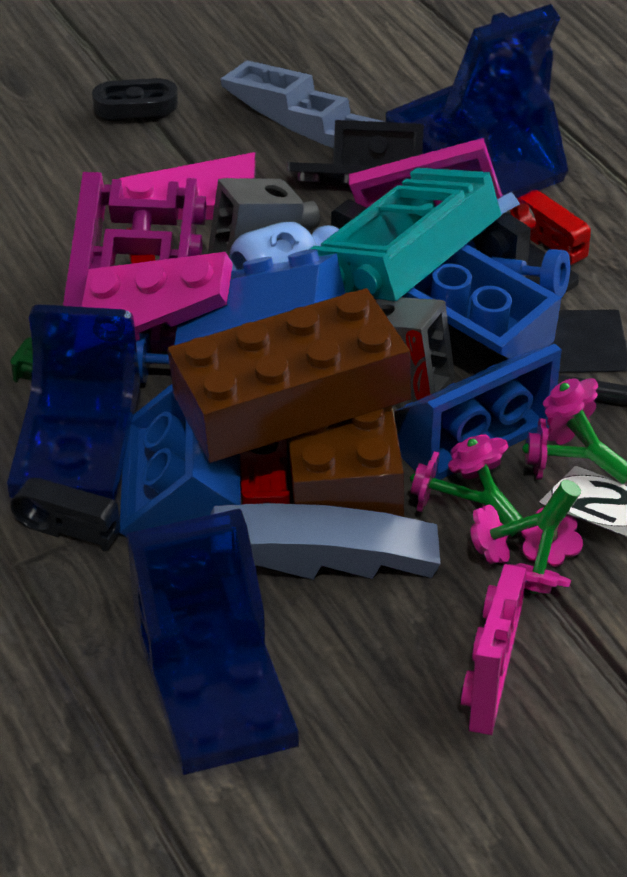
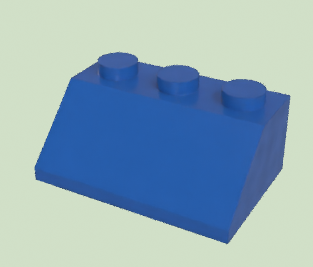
M467 244L402 296L403 298L445 301L449 325L509 359L528 351L549 346L554 342L562 298Z
M309 249L288 255V262L273 264L272 257H262L244 262V269L231 272L227 305L177 324L174 345L345 294L337 253L319 256L317 249Z
M556 344L516 355L394 411L401 458L416 472L419 463L428 465L433 452H440L435 478L441 480L454 474L448 466L452 460L451 449L467 438L486 434L490 439H505L510 447L527 439L528 433H537L540 418L546 419V427L549 428L543 401L550 395L552 389L558 385L562 349Z
M172 384L124 423L120 508L121 529L119 533L127 538L204 536L210 531L211 511L214 506L241 505L240 454L209 463L174 397Z

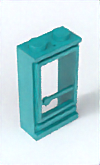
M415 168L410 172L411 179L402 181L403 186L397 185L323 241L321 246H313L310 249H317L319 256L337 253L345 293L368 288L374 299L397 301L501 216L490 172ZM433 200H439L443 202H441L439 205L435 207Z

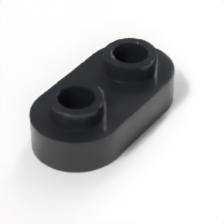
M163 78L107 81L93 89V109L98 116L108 121L140 117L160 119L177 109L178 90L175 83Z

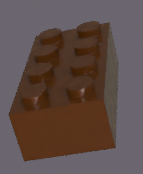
M368 288L348 292L335 298L298 307L288 312L248 322L238 327L167 347L174 397L209 463L411 400L410 350Z
M393 406L287 438L294 504L329 505L384 512L404 517V471Z

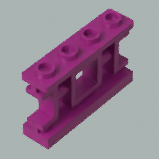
M101 172L82 173L59 329L63 345L74 347L88 269L115 266L116 254H151L160 256L159 260L202 255V235H197L196 230L197 225H205L207 200L206 196H198L197 179L187 178L186 188H179L178 182L169 181L167 200L124 198L122 179H112L111 185L103 184ZM108 205L111 223L132 224V229H105L103 246H100L105 207ZM179 208H183L179 250H174L173 233L171 231H151V224L177 226ZM162 323L139 333H148L150 335L152 354H162V351L168 352L167 347L174 346L177 325L170 327V330H165V323ZM104 347L97 349V353L103 354Z

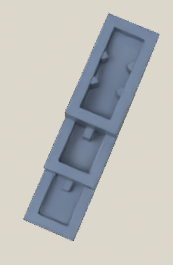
M245 61L220 79L223 88L254 110L287 129L328 147L334 148L335 120L385 122L351 114L349 100L346 97L315 91L313 78L310 74Z
M279 503L214 506L211 511L210 549H230L242 555L246 563L312 580L321 566L373 579L381 565L432 578L441 564L437 524L384 512L329 505Z

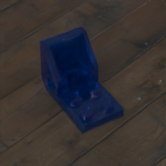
M552 4L473 29L441 115L445 138L450 147L481 138L484 139L503 196L512 192L518 198L532 190H540L564 181L569 171L554 103L536 78L548 46L552 42L553 34L561 18Z
M241 509L127 533L134 614L140 642L183 775L299 747V731L265 645L264 609L248 528Z

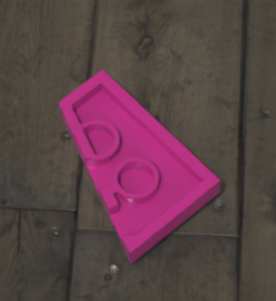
M483 138L349 174V186L356 203L367 208L397 185L403 186L402 181L411 179L410 172L415 168L490 172L497 199L503 197ZM433 200L435 207L439 205L441 202H443L439 200Z
M255 152L122 177L120 179H122L124 198L167 200L169 181L178 182L179 188H186L187 178L197 179L198 196H206V220H212L218 179L255 178ZM179 208L178 220H182L183 208Z
M226 252L88 269L73 353L82 363L97 357V349L117 341L122 346L140 340L139 332L162 323L172 327L227 305L232 261Z
M504 564L498 585L488 586L483 609V618L487 620L484 627H478L472 655V661H475L474 671L467 670L461 698V705L471 707L469 731L493 735L523 605L526 568Z

